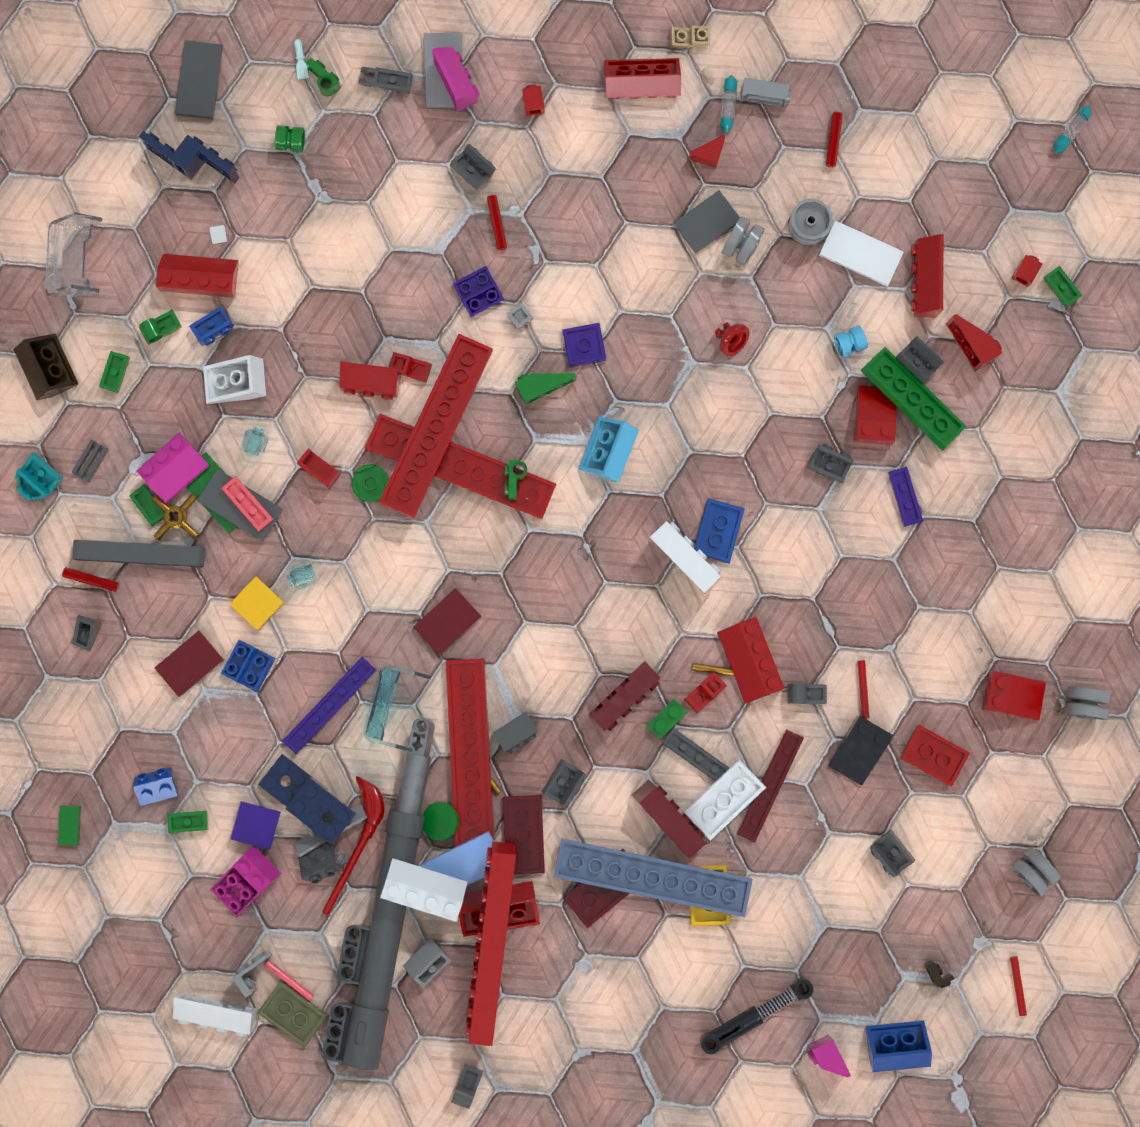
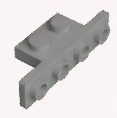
M361 804L351 809L356 815L343 832L367 818ZM328 811L323 815V819L325 822L331 823L334 820V815ZM304 823L303 825L309 834L294 843L300 857L327 842Z

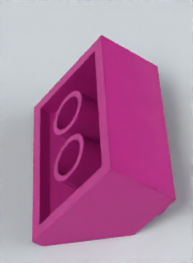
M453 47L432 49L433 63L457 112L478 103L479 91L475 84H471L469 80L471 75L468 69H464L461 64L463 59L460 52H455Z
M178 433L136 472L168 504L210 465Z

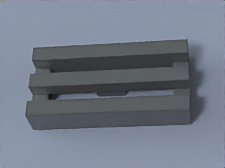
M90 440L72 473L90 483L109 449ZM93 446H95L94 450L92 451L90 457L88 458V460H87V462L85 463L84 467L82 468L81 472H79L80 468L82 467L83 463L85 462V460H86L87 456L89 455L90 451L92 450ZM99 449H101L102 451L99 454L97 460L95 461L88 475L85 476L84 474L86 473L87 469L92 463L94 457L96 456Z

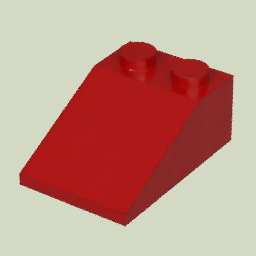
M953 315L946 323L975 372L993 362L1002 354L1001 344L997 340H994L991 335L959 315Z
M858 385L854 442L892 445L896 437V405L878 387Z
M991 671L988 673L982 710L1040 721L1046 683L1012 674Z

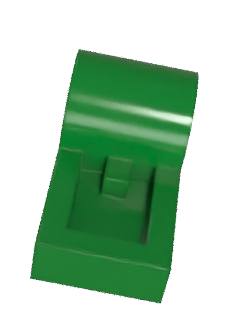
M310 57L306 65L308 70L318 77L317 85L320 93L323 96H332L341 88L340 79L333 72L328 73L325 70V66L319 60L314 61ZM326 82L331 83L329 88H323L322 85Z
M172 309L155 319H147L139 325V329L148 345L182 328Z
M509 460V465H505V476H509V484H505V495H509V500H517V480H523L527 476V466L522 461ZM516 466L523 467V474L516 475L513 472Z

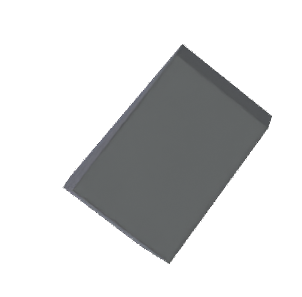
M78 615L72 644L90 651L102 624L85 616Z

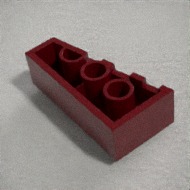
M644 661L588 715L603 731L607 729L611 731L618 724L616 720L620 716L625 718L632 711L630 707L635 702L638 705L646 698L644 693L648 689L653 691L660 684L658 682L660 679L659 675Z
M647 780L632 794L633 798L690 859L706 844L702 839L705 835L697 827L693 829L690 825L692 823L690 818L685 813L681 815L677 811L680 807L673 799L669 802L665 797L667 792L660 785L656 787L650 780Z

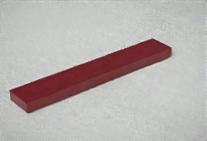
M787 729L785 730L762 779V783L766 788L752 801L739 828L738 835L754 843L756 842L804 737Z

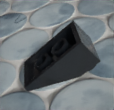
M856 716L828 766L862 786L884 753L893 735L867 719Z

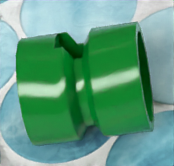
M277 125L275 149L287 151L290 148L293 152H303L305 128L293 127L290 129L288 126Z

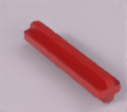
M833 112L826 159V166L835 167L837 164L843 116L841 112Z
M487 196L497 250L507 249L497 196Z
M67 567L64 568L62 573L64 578L117 592L119 583Z

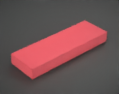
M237 476L221 488L258 532L274 520Z

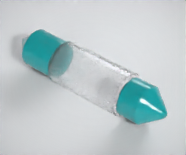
M733 75L724 80V90L722 92L720 127L725 134L733 128L735 120L738 81Z
M1090 105L1081 107L1062 130L1060 136L1053 144L1055 153H1063L1086 125L1092 115Z

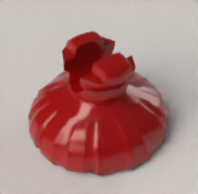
M726 322L723 324L724 330L718 328L715 330V335L721 339V351L726 356H733L744 348L749 339L750 331L743 324L731 326Z

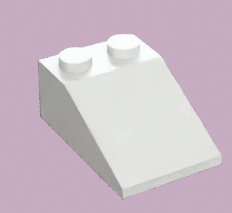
M247 355L203 366L206 404L250 400L266 396L262 358Z

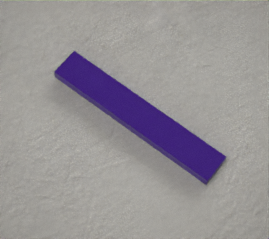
M361 657L282 742L295 754H298L369 679L376 669L365 658Z

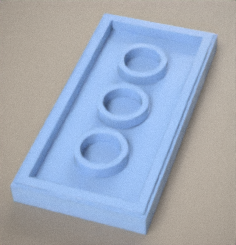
M487 831L421 863L420 867L467 881V885L484 878L485 866H489L486 865L487 847H491L494 840L490 832Z

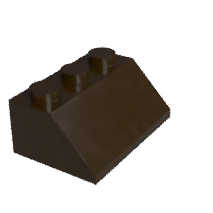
M56 334L24 339L13 349L36 400L54 397L78 385V381Z

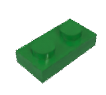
M1060 266L1043 277L1065 308L1082 296Z
M110 351L99 387L119 393L130 357Z
M673 699L646 726L660 740L687 712Z
M207 810L167 814L168 833L209 830Z

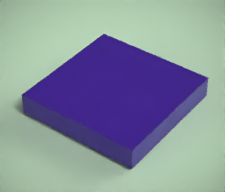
M600 323L562 329L569 367L606 361Z

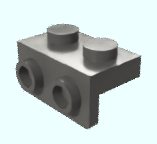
M467 144L464 151L450 163V166L476 190L487 183L496 170L493 164L470 144Z
M918 336L896 356L922 383L944 363Z
M823 444L822 446H817L808 468L843 483L854 460L850 459L851 456L844 452L839 454L833 451L831 446Z
M561 759L543 788L542 793L567 807L573 801L578 787L583 784L586 774Z
M891 829L876 839L870 846L873 857L880 860L885 872L889 875L891 874L893 878L915 862V858Z
M329 843L299 857L301 879L311 884L320 883L321 880L335 876L337 872L343 870V865L336 863L334 845Z

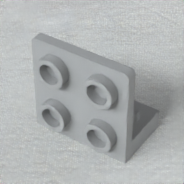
M264 952L260 953L251 960L253 964L249 966L246 963L235 971L236 976L232 979L245 998L257 990V982L252 975L248 976L247 972L272 955L270 952L266 955Z

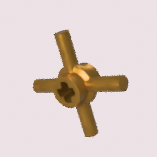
M192 493L181 506H169L158 495L154 496L152 501L165 512V523L153 536L159 541L170 528H182L195 539L199 533L186 522V511L198 498ZM173 513L178 514V521L173 520Z

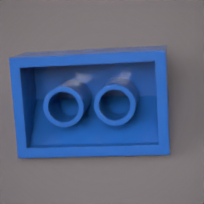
M924 1020L866 1026L872 1073L931 1067L932 1050Z

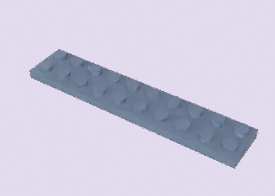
M561 838L553 876L745 917L753 880L748 877Z

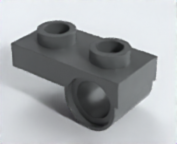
M787 684V704H827V685Z
M465 1064L451 1100L452 1103L470 1109L483 1070Z

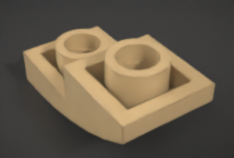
M710 26L671 27L669 30L670 48H693L710 45Z

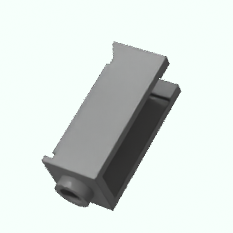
M745 78L740 102L747 100V102L778 107L783 105V108H785L786 103H790L792 91H789V84Z

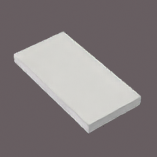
M834 221L819 256L888 287L903 255V251L838 221Z
M738 759L683 813L711 841L766 786Z

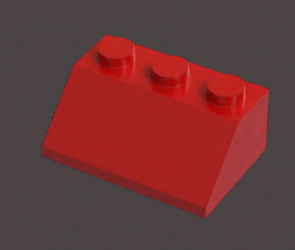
M340 361L339 388L341 391H344V394L355 395V393H363L362 396L373 398L374 395L382 396V399L393 400V397L398 398L401 377L398 368Z

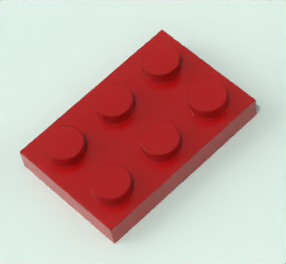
M917 725L900 759L952 787L970 752L927 728Z

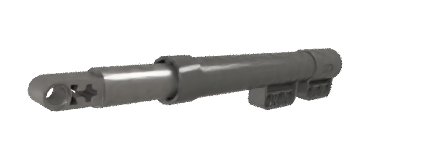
M419 717L413 722L408 752L405 753L395 810H389L385 829L387 835L369 926L362 924L350 925L346 928L337 975L343 982L358 985L355 1003L340 1002L334 1004L329 1012L322 1049L324 1058L358 1069L377 1070L379 1067L389 1009L387 1008L407 907L382 899L380 895L392 858L415 865L418 843L423 833L426 816L421 815V809L431 757L429 756L435 730L434 722L424 717ZM425 721L427 728L425 731H422L421 724ZM418 743L423 744V747L419 748ZM355 928L359 931L358 938H355L353 935ZM351 948L355 950L354 958L350 956ZM348 967L352 971L351 977H348L346 975V969ZM340 1006L344 1009L343 1016L338 1012ZM336 1026H338L341 1030L339 1036L335 1033ZM332 1046H335L337 1049L336 1055H333L331 1052Z

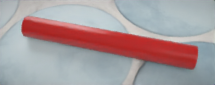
M865 660L858 661L861 713L863 718H870Z
M1018 956L1010 957L1019 1016H1026L1027 1011Z

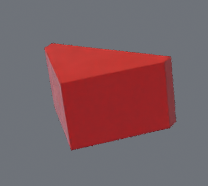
M724 135L691 151L689 155L690 160L716 168L725 141Z

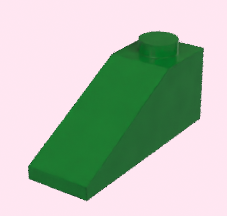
M526 373L517 378L518 381L515 382V386L525 405L576 381L575 373H532L530 375Z

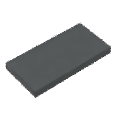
M185 40L175 110L176 115L214 119L223 52L222 44Z
M217 469L197 501L263 542L283 509L245 486L274 519L263 530L258 532L221 489L232 477Z

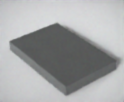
M718 190L676 220L674 226L696 254L734 227L740 217L721 191Z

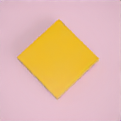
M256 576L230 603L256 630H259L284 604Z

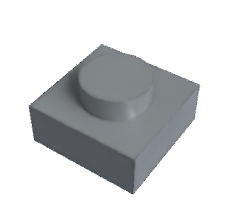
M520 303L507 313V316L518 330L533 320L532 315L523 303Z

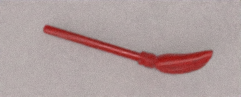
M356 776V781L362 795L363 809L367 818L361 831L362 836L322 911L326 915L330 914L367 841L372 838L385 812L383 797L378 787L359 776Z

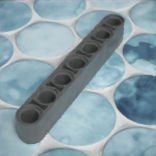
M73 540L72 560L204 567L206 548Z

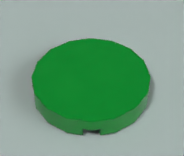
M363 465L353 475L352 489L361 500L370 503L380 500L389 482V476L383 468L377 465Z
M435 802L424 811L423 816L426 817L423 829L431 839L436 841L448 840L458 831L460 825L459 815L451 804Z

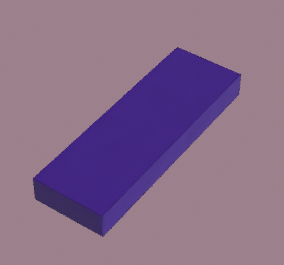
M904 467L888 472L903 526L906 527L923 522L908 468Z

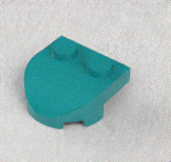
M36 452L30 455L23 467L18 469L15 474L18 483L17 490L28 500H40L51 495L64 478Z

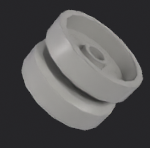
M815 198L799 202L793 209L788 222L792 238L805 246L816 245L822 242L831 228L833 222L832 212L823 201Z
M741 216L721 253L731 257L737 248L740 249L736 256V261L745 266L759 245L765 228L756 224L747 233L750 220Z
M1068 687L1067 697L1071 700L1079 701V703H1067L1065 714L1088 720H1108L1109 710L1106 707L1097 705L1109 704L1112 693L1083 687Z
M1030 847L1023 854L1026 862L1017 859L1011 865V868L1030 890L1042 898L1049 891L1045 882L1055 885L1061 880V876L1038 851Z

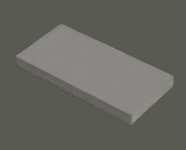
M461 32L424 33L426 108L455 107L433 63L432 49L453 47L455 52L459 51L462 56Z

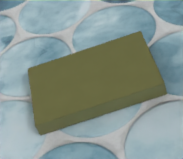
M282 980L257 1012L303 1047L307 1045L328 1016L327 1013L311 1001L309 1002Z

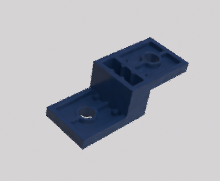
M143 131L139 136L148 150L190 180L193 179L204 163L214 168L233 183H236L239 179L234 164L227 158L221 159L218 156L219 153L213 148L209 147L207 149L203 145L204 143L196 136L192 138L187 134L176 150L166 143L163 145L159 141L160 139L151 132L148 135Z
M281 754L258 784L285 805L287 811L331 845H333L356 815L353 810L328 792V788L284 754ZM284 775L289 776L291 779V783L287 787L283 786L280 782L281 777ZM328 811L334 815V820L331 823H327L323 819V815Z

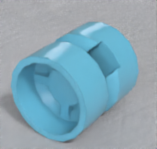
M860 325L850 328L848 333L843 331L834 335L835 345L842 358L853 354L854 350L859 352L868 348L866 335Z

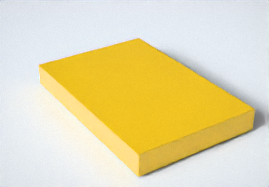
M726 865L698 866L727 873ZM690 906L691 926L730 924V914Z

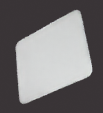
M224 225L210 227L212 244L227 242Z

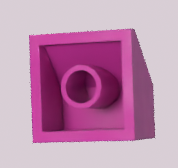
M829 1035L808 1044L810 1050L807 1051V1054L814 1065L818 1064L821 1069L847 1078L851 1076L834 1040Z

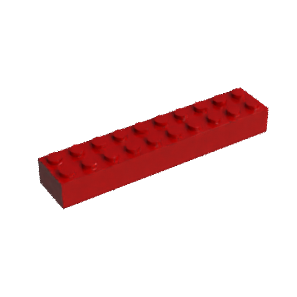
M492 841L491 847H487L486 865L489 866H485L484 884L487 885L482 887V903L484 904H480L479 922L481 923H478L475 961H473V976L470 985L468 1017L466 1018L465 1036L469 1037V1044L493 1046L516 861V844Z

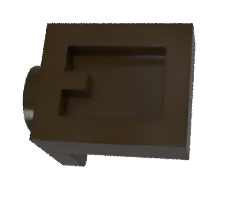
M933 961L924 963L934 986L944 988L949 986L951 981L955 979L952 974L941 977L943 972L938 963L935 964Z

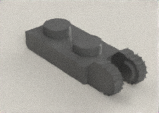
M361 67V73L374 75V79L359 78L358 83L360 85L410 94L413 80L412 73L378 67Z

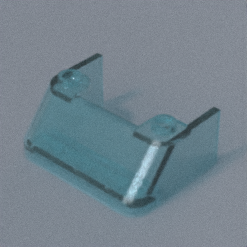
M385 665L380 668L363 728V736L366 740L412 752L413 748L383 740L394 690L400 673L431 680L432 676Z

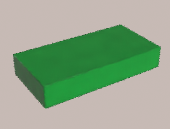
M145 484L129 495L152 527L164 519L165 512L152 501L154 495Z
M60 806L58 845H79L81 806Z

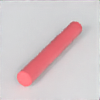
M269 959L264 964L268 970L309 1002L314 997L310 991Z

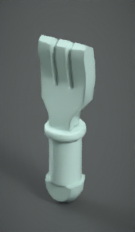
M300 39L294 41L296 60H298L296 64L298 80L309 78L308 68L303 60L305 59L302 48L303 43Z

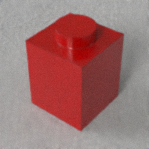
M528 85L523 88L522 95L526 116L545 113L541 86Z
M1025 255L1013 274L1012 279L1029 287L1043 263L1039 262V259L1033 255Z

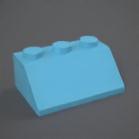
M599 416L578 469L602 479L619 483L639 430L624 421Z

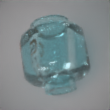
M254 426L253 430L247 429L241 442V446L245 448L244 452L259 456V453L265 452L269 436L264 434V429Z
M306 562L291 566L289 568V575L286 576L290 586L294 585L297 590L313 585L314 579H316L312 565H308Z

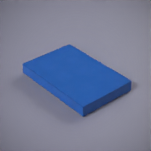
M708 498L694 550L697 552L700 549L707 558L730 564L745 508Z

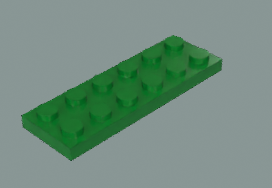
M886 347L860 370L942 451L965 429L966 425Z

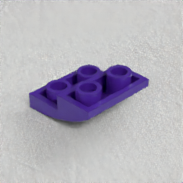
M487 266L452 283L470 317L504 300Z
M240 801L230 839L270 850L281 812Z

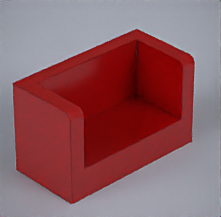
M309 448L297 462L302 469L329 489L341 475L337 469L333 468Z

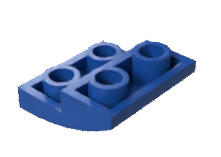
M238 640L221 674L258 692L276 658Z

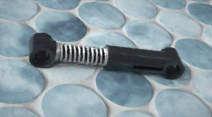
M797 978L787 990L785 989V992L782 991V994L779 993V996H773V999L770 998V1001L767 1000V1003L764 1002V1005H758V1008L753 1006L714 1030L704 1033L700 1038L702 1050L707 1054H715L722 1047L763 1024V1020H765V1017L768 1018V1015H774V1012L777 1013V1010L780 1011V1008L783 1009L786 1005L789 1006V1003L792 1004V1001L795 1002L796 1000L800 1001L801 999L809 998L813 994L814 988L812 983L806 978ZM802 983L808 986L805 993L798 992V986ZM709 1038L715 1040V1045L712 1048L705 1046V1042Z

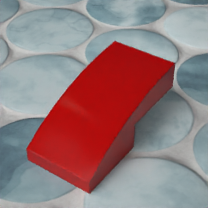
M393 352L389 367L398 368L402 376L427 383L432 364Z
M713 672L684 700L697 714L727 685Z

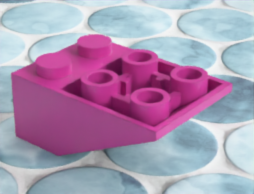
M254 846L243 854L210 890L238 917L281 873Z

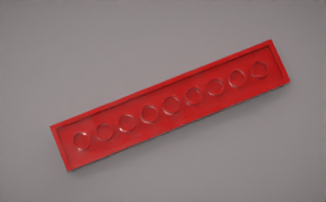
M458 334L380 498L379 504L415 519L490 359L493 348Z
M379 413L365 449L398 462L414 427ZM450 442L434 476L539 519H543L557 485L554 482L527 472V476L523 480H517V500H509V495H505V484H509V476H505V465L509 464ZM515 467L513 472L516 475H521L524 470Z
M485 659L446 661L453 807L458 812L460 821L458 831L455 834V847L487 831L490 832L495 841Z

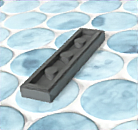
M675 728L671 729L662 742L663 745L714 781L729 769L728 766Z

